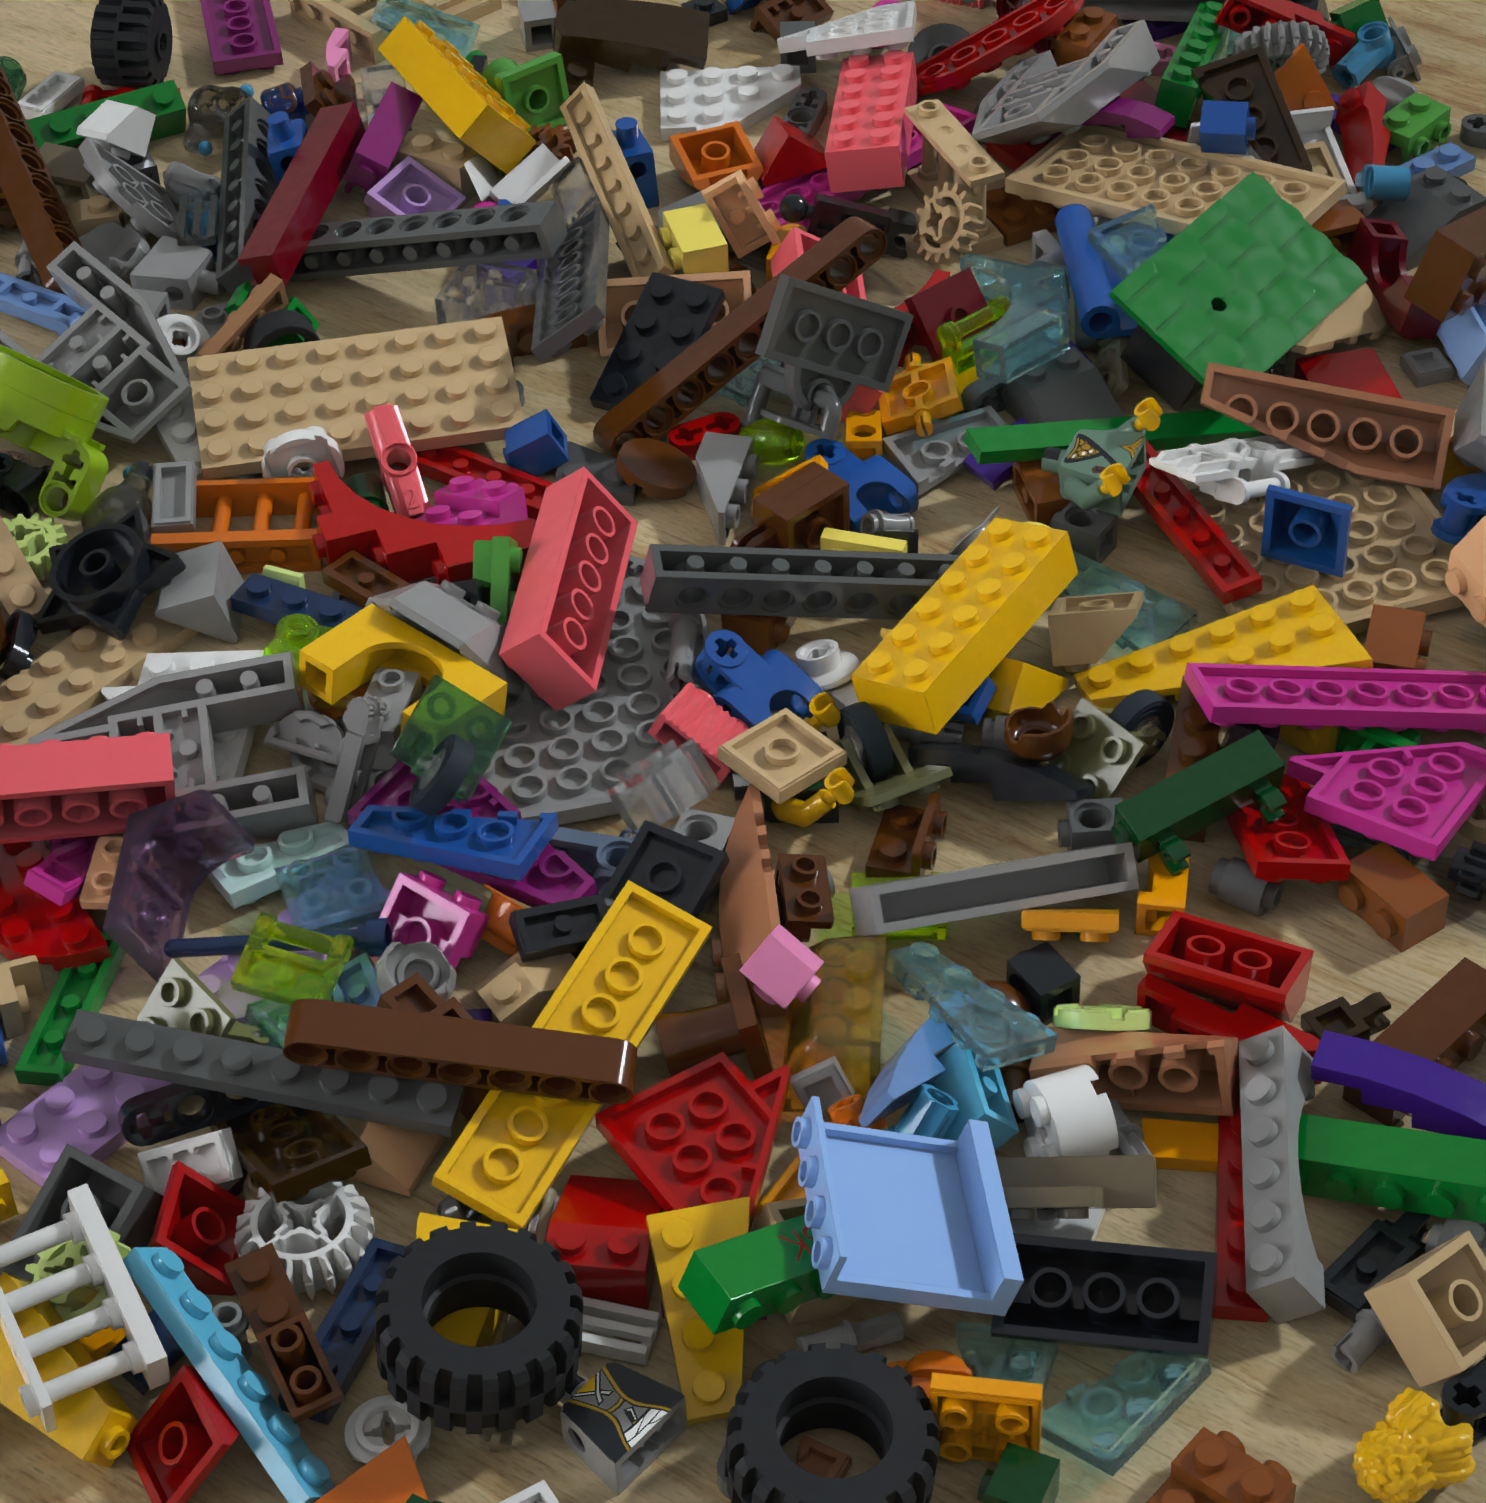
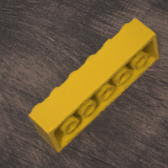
M404 16L379 46L378 50L461 141L504 173H510L537 143L527 132L531 126L515 113L516 110L501 98V95L487 83V80L480 73L473 69L474 66L459 54L460 51L446 39L443 38L441 40L435 36L436 33L421 20L414 24Z
M995 517L850 675L858 702L869 704L877 713L881 722L937 735L1078 574L1068 531Z

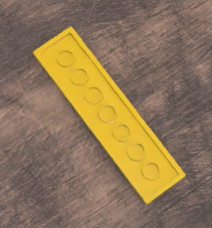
M628 880L532 1027L618 1038L632 1043L638 1050L655 1023V1018L662 1012L708 939L712 926ZM490 1090L434 1174L431 1185L495 1222L506 1223L508 1228L525 1229L603 1104Z

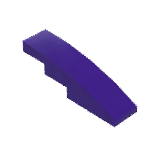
M1324 1030L1311 1063V1079L1361 1089L1362 1104L1412 1113V1128L1486 1140L1485 1083L1405 1051L1377 1042Z

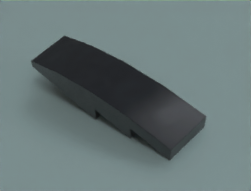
M926 742L908 747L910 765H950L953 776L950 777L951 783H992L993 801H1077L1096 794L1094 784L1045 762H1031L1018 757L1010 751L973 744Z

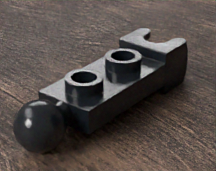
M794 193L784 196L779 204V213L785 221L799 223L807 219V233L823 237L849 217L857 216L886 234L888 242L884 255L901 259L906 258L908 253L906 250V240L904 237L899 236V234L912 235L917 230L916 217L911 212L891 207L889 210L820 193L816 194L813 205L808 204L803 196Z

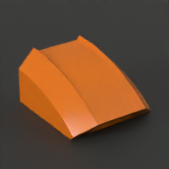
M739 121L669 136V158L682 179L697 191L706 189L739 169L743 171L746 179L754 177L756 182H758L764 171Z

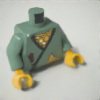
M1153 397L1142 400L1135 407L1134 414L1136 417L1130 418L1118 428L1110 430L1081 429L1077 431L1067 450L1054 447L1045 448L1041 462L1042 470L1059 474L1060 495L1064 499L1075 503L1082 510L1095 508L1121 516L1147 466L1146 429L1148 431H1155L1159 427V416L1162 415L1163 409Z

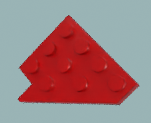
M721 1052L633 1095L631 1101L625 1104L613 1105L596 1113V1128L665 1212L750 1196L749 1233L790 1086V1068L784 1065L750 1082L728 1056Z

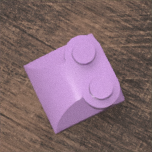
M408 155L366 193L363 203L368 206L367 213L369 218L457 210L466 202L467 197Z

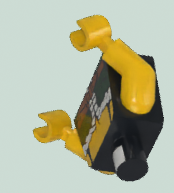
M821 692L815 695L809 704V711L814 716L811 719L805 717L803 720L827 737V732H821L820 728L822 726L827 728L836 726L840 722L841 713L835 706V700L828 693ZM836 768L823 779L780 805L760 791L764 818L770 823H789L802 828L808 827L813 823H839V803L845 805L853 800L854 790L851 786L854 785L855 779L845 768ZM737 773L732 774L735 801L743 800L751 783Z

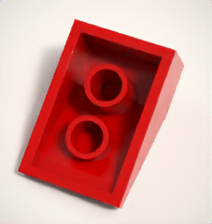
M571 1175L549 1222L545 1241L560 1252V1261L565 1260L571 1265L576 1274V1284L581 1288L583 1297L649 1310L656 1269L646 1224V1215L665 1212V1210L640 1180Z

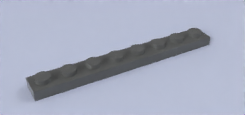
M77 1009L61 1049L65 1062L451 1138L465 1097L464 1086L300 1065L288 1060L283 1055V1049L80 1009Z

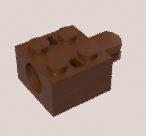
M815 461L753 498L754 526L736 536L732 540L730 547L820 550V537L825 527L850 531L849 483Z

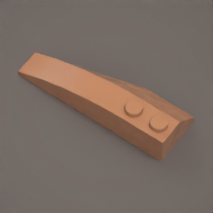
M1208 362L1200 399L1201 405L1356 476L1440 491L1455 409Z
M749 784L735 816L725 849L730 862L720 879V938H711L713 967L722 966L720 958L737 953L740 954L744 965L767 936L780 924L774 873L771 872L770 849H768L766 825H764L760 790L752 784ZM724 972L715 973L717 1002L731 1000ZM748 979L760 1018L786 1016V1008L784 1009L778 1003L771 1005L764 1001L754 991V983Z

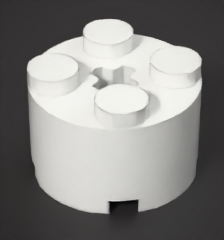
M1080 1065L1028 1080L1023 1084V1088L1013 1090V1103L1016 1112L1021 1119H1024L1029 1136L1023 1140L1026 1157L1112 1156L1109 1154V1151L1118 1148V1131L1110 1100L1106 1092L1096 1094L1091 1081L1098 1080L1099 1078L1090 1066Z

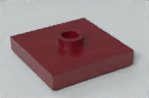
M970 267L904 300L910 314L914 315L913 321L933 362L951 356L955 364L1003 338Z

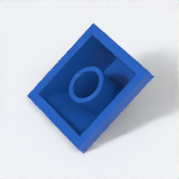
M1269 484L1266 491L1261 556L1343 578L1346 569L1353 506Z

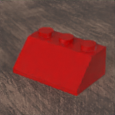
M1174 910L1144 952L1142 962L1147 973L1174 983L1189 993L1213 999L1217 1004L1226 1007H1239L1244 1002L1262 1012L1273 1015L1279 1020L1291 1023L1305 1001L1314 951Z

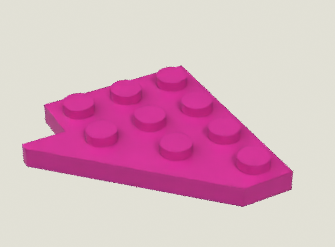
M1452 742L1292 756L1288 760L1286 775L1314 785L1306 795L1303 811L1318 816L1325 822L1339 824L1362 833L1369 839L1382 841L1406 850L1413 856L1435 861L1486 795V750L1466 742Z

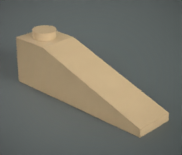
M1365 282L1363 286L1302 339L1291 351L1306 355L1333 349L1334 342H1343L1351 345L1357 343L1358 335L1365 334L1364 338L1377 339L1390 329L1391 323L1379 307L1377 299Z

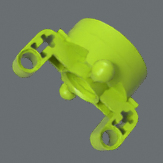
M0 344V438L31 452L44 455L54 461L40 491L39 506L47 516L71 522L80 521L89 513L108 472V460L101 452L104 451L106 446L91 438L110 399L81 381ZM65 494H68V503L63 509L62 499Z

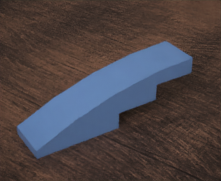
M956 997L934 1012L884 1064L869 1089L858 1122L862 1127L867 1128L909 1104L921 1084L931 1085L946 1070L938 1058L958 1041L951 1030L970 1012L959 997Z

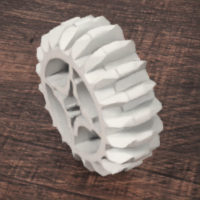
M330 1181L311 1189L305 1197L299 1200L282 1201L280 1203H276L262 1187H259L257 1200H246L244 1214L237 1216V1232H235L234 1244L238 1258L269 1243H273L296 1295L306 1292L313 1301L316 1291L326 1289L333 1295L336 1287L335 1283L338 1281L346 1283L374 1237L373 1217H370L368 1203L363 1196H359L353 1184L343 1186L341 1181ZM339 1230H341V1232H340V1233L338 1234V1236L335 1238V1233H337Z

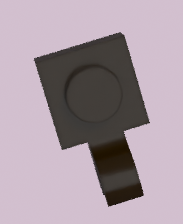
M1381 992L1370 994L1354 1005H1350L1342 996L1302 1014L1301 1029L1305 1033L1316 1036L1318 1039H1321L1324 1030L1370 1041V1033H1378L1390 1026V1021L1383 1012L1391 1009V1004Z

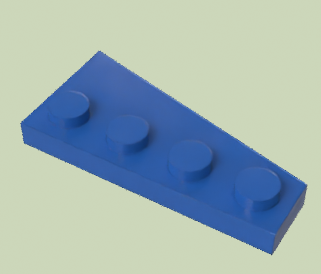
M367 805L347 832L349 846L367 849L375 853H387L411 858L419 862H430L455 867L458 870H469L498 876L502 879L521 881L559 827L558 813H541L540 820L519 819L518 811H498L497 818L472 817L471 809H452V811L442 813L439 816L431 817L414 807Z

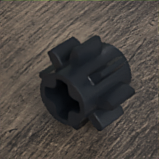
M1474 840L1471 849L1462 846L1457 849L1449 867L1448 879L1458 882L1455 889L1456 893L1478 901L1481 900L1483 892L1486 893V844Z

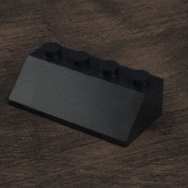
M1013 1233L1024 1282L1006 1315H993L991 1337L1208 1359L1217 1287V1253Z

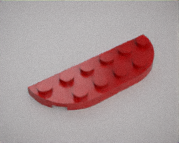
M1032 0L916 65L918 98L925 94L938 92L950 87L952 90H960L971 83V78L982 72L989 73L998 69L1005 59L1030 51L1034 46L1033 44L1039 40L1059 35L1065 29L1064 24L1079 11L1085 0Z
M41 840L0 844V954L10 961L35 955L37 956L38 963L52 964L54 971L70 967L77 969L78 966L94 962L97 964L111 957L108 944L87 910L81 908L78 896L60 907L24 885L27 871L40 864L50 854V850L45 842Z

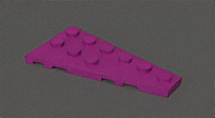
M407 752L346 812L349 825L351 826L367 805L413 807L409 803L410 794L425 761ZM471 770L468 771L463 783L451 801L437 814L439 816L442 813L452 811V809H471L472 817L497 818L498 811H518V817L522 819L521 812L481 774L475 775ZM549 843L521 881L502 879L498 876L469 870H458L455 867L437 864L481 885L486 884L530 907L598 894L596 881L564 851H557Z

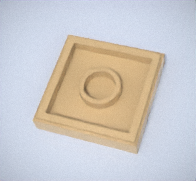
M784 708L719 746L718 759L780 805L826 777L832 770L846 765L847 751L789 709Z

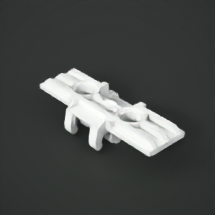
M1266 435L1245 439L1228 438L1217 443L1204 445L1194 443L1183 448L1164 450L1157 457L1150 458L1149 464L1178 478L1194 482L1195 485L1200 486L1199 491L1214 496L1215 500L1239 505L1246 503L1250 498L1266 496L1269 484L1290 489L1289 478L1279 471L1314 464L1315 457Z

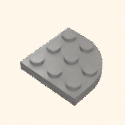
M87 137L78 149L85 161L83 164L84 168L95 178L92 185L103 196L111 197L132 217L130 219L131 224L144 235H148L151 232L158 237V240L164 235L198 246L178 206L168 196L167 190L90 138Z

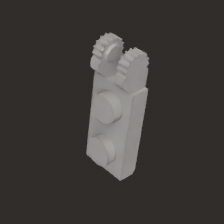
M373 695L368 697L360 696L352 698V701H349L348 706H346L347 711H344L342 720L348 731L337 747L336 761L338 762L335 778L328 785L325 793L324 803L327 806L324 816L325 820L337 824L349 822L346 812L366 794L381 738L380 733L384 722L383 714L386 713L385 702L381 701L382 698Z

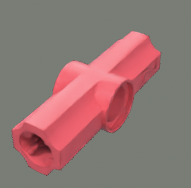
M389 403L375 406L371 411L364 414V420L380 467L381 481L386 486L394 513L403 517L417 519L426 514L425 510L431 507L417 465V453L410 444L399 406L390 405ZM401 462L406 464L408 468L403 471H396L389 466L392 463Z

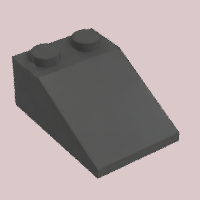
M1435 165L1411 176V187L1407 200H1384L1366 218L1395 221L1408 238L1406 269L1409 271L1420 265L1436 230L1486 206V197Z
M1074 346L1006 371L1005 410L1016 421L1024 418L1032 424L1125 417L1096 366Z
M67 1144L12 1240L64 1220L63 1214L70 1212L67 1191L87 1183L108 1229L120 1235L119 1242L129 1246L131 1250L134 1247H146L153 1236L163 1195ZM35 1254L0 1268V1276L3 1272L32 1282L34 1275L25 1270L26 1264H38L41 1257Z

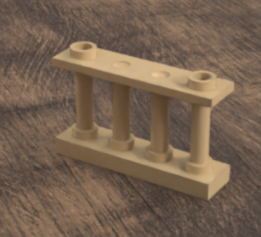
M289 0L293 17L329 38L336 27L348 29L351 51L375 65L386 60L378 48L404 16L414 24L421 20L436 33L435 35L439 34V12L436 3L431 0H342L338 3L333 0ZM373 1L379 4L360 15L352 12ZM394 13L400 16V18L380 28L373 24Z
M939 99L924 100L919 104L905 107V115L922 133V165L907 170L905 184L924 206L926 204L923 197L925 195L933 197L934 186L943 188L945 182L970 187L971 192L979 196L975 204L983 207V210L977 215V219L983 221V225L976 228L975 233L980 238L978 241H971L972 252L971 254L966 253V255L972 258L1003 249L1004 236L986 217L987 183L1005 179L1003 169ZM953 169L955 170V180H953Z

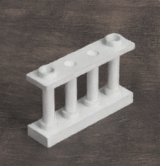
M87 1183L67 1191L70 1212L63 1214L64 1220L0 1245V1268L72 1240L73 1244L82 1241L88 1255L82 1257L83 1263L4 1294L0 1286V1327L25 1382V1385L18 1387V1391L29 1418L39 1415L46 1433L57 1429L53 1402L131 1370L133 1375L142 1372L150 1390L171 1381L166 1352ZM89 1283L93 1287L100 1284L103 1285L108 1298L102 1300L103 1306L23 1338L13 1314ZM111 1326L113 1331L122 1327L128 1342L122 1344L123 1350L44 1383L42 1382L32 1358Z

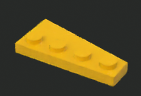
M750 1196L646 1215V1224L680 1393L685 1396L687 1425L729 1418L730 1408L735 1406L736 1394L742 1386L744 1329H737L735 1327L714 1335L680 1291L678 1285L695 1250L748 1233Z

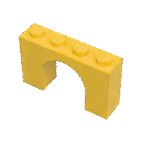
M373 603L306 645L299 652L298 685L330 705L362 684L372 680L377 667L419 672L421 683L432 691L402 711L400 747L425 762L434 749L447 736L455 734L470 742L505 717L508 686L506 681Z

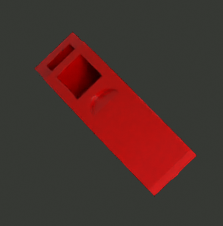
M1226 0L1215 18L1216 24L1240 34L1245 31H1252L1254 26L1261 27L1266 22L1271 24L1278 23L1279 20L1290 22L1294 19L1296 23L1306 21L1309 22V25H1317L1319 30L1325 32L1330 50L1329 65L1333 67L1350 51L1356 41L1354 32L1325 21L1321 12L1288 0Z
M1147 973L1138 983L1136 1006L1149 1008L1152 1011V1026L1166 1033L1238 1037L1239 1042L1283 1025L1312 1058H1314L1320 1039L1316 1036L1305 1033L1275 1018L1273 1015L1262 1012L1244 1002L1232 1014L1220 1006L1209 1003L1179 988L1176 984L1167 982L1150 973ZM1314 1080V1084H1321L1323 1082Z

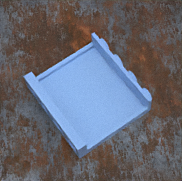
M811 1096L803 1116H797L793 1123L791 1141L793 1147L798 1148L800 1159L798 1183L800 1187L805 1188L807 1200L804 1216L805 1225L811 1228L814 1242L811 1262L813 1268L818 1269L822 1293L1005 1316L1024 1279L988 1122L968 1119L957 1141L824 1122L820 1098Z

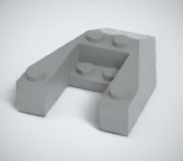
M1145 19L1112 29L1088 57L1057 67L1051 50L1019 60L980 102L972 137L977 142L1019 145L1030 141L1031 145H1036L1048 140L1052 136L1051 134L1062 132L1063 135H1069L1081 129L1083 123L1136 82L1149 77L1152 74V68L1161 59Z
M73 241L46 268L62 291L86 312L46 348L36 360L81 381L107 396L110 400L95 431L135 444L176 406L192 388L147 300L78 243ZM0 329L1 345L35 359Z
M291 651L157 676L28 739V744H38L51 739L74 741L86 740L99 735L122 737L134 736L147 731L155 733L170 732L178 828L147 832L278 839V836L283 831L319 824L315 791L304 765L217 781L212 734L278 722L285 716L293 714L294 711H305L303 690L298 685L299 672Z

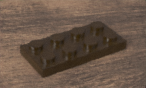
M275 1104L210 1126L211 1132L231 1127L240 1164L276 1203L299 1200L305 1197L313 1188L330 1181L339 1182L353 1177L357 1170L372 1164L367 1145L334 1114L284 1104Z

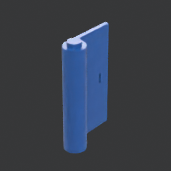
M1070 204L1063 207L1055 217V226L1082 331L1094 339L1132 335L1138 324L1109 297L1112 289L1143 262L1151 258L1174 237L1173 234L1156 233L1150 228L1138 225L1119 224L1095 227L1091 211L1086 206Z

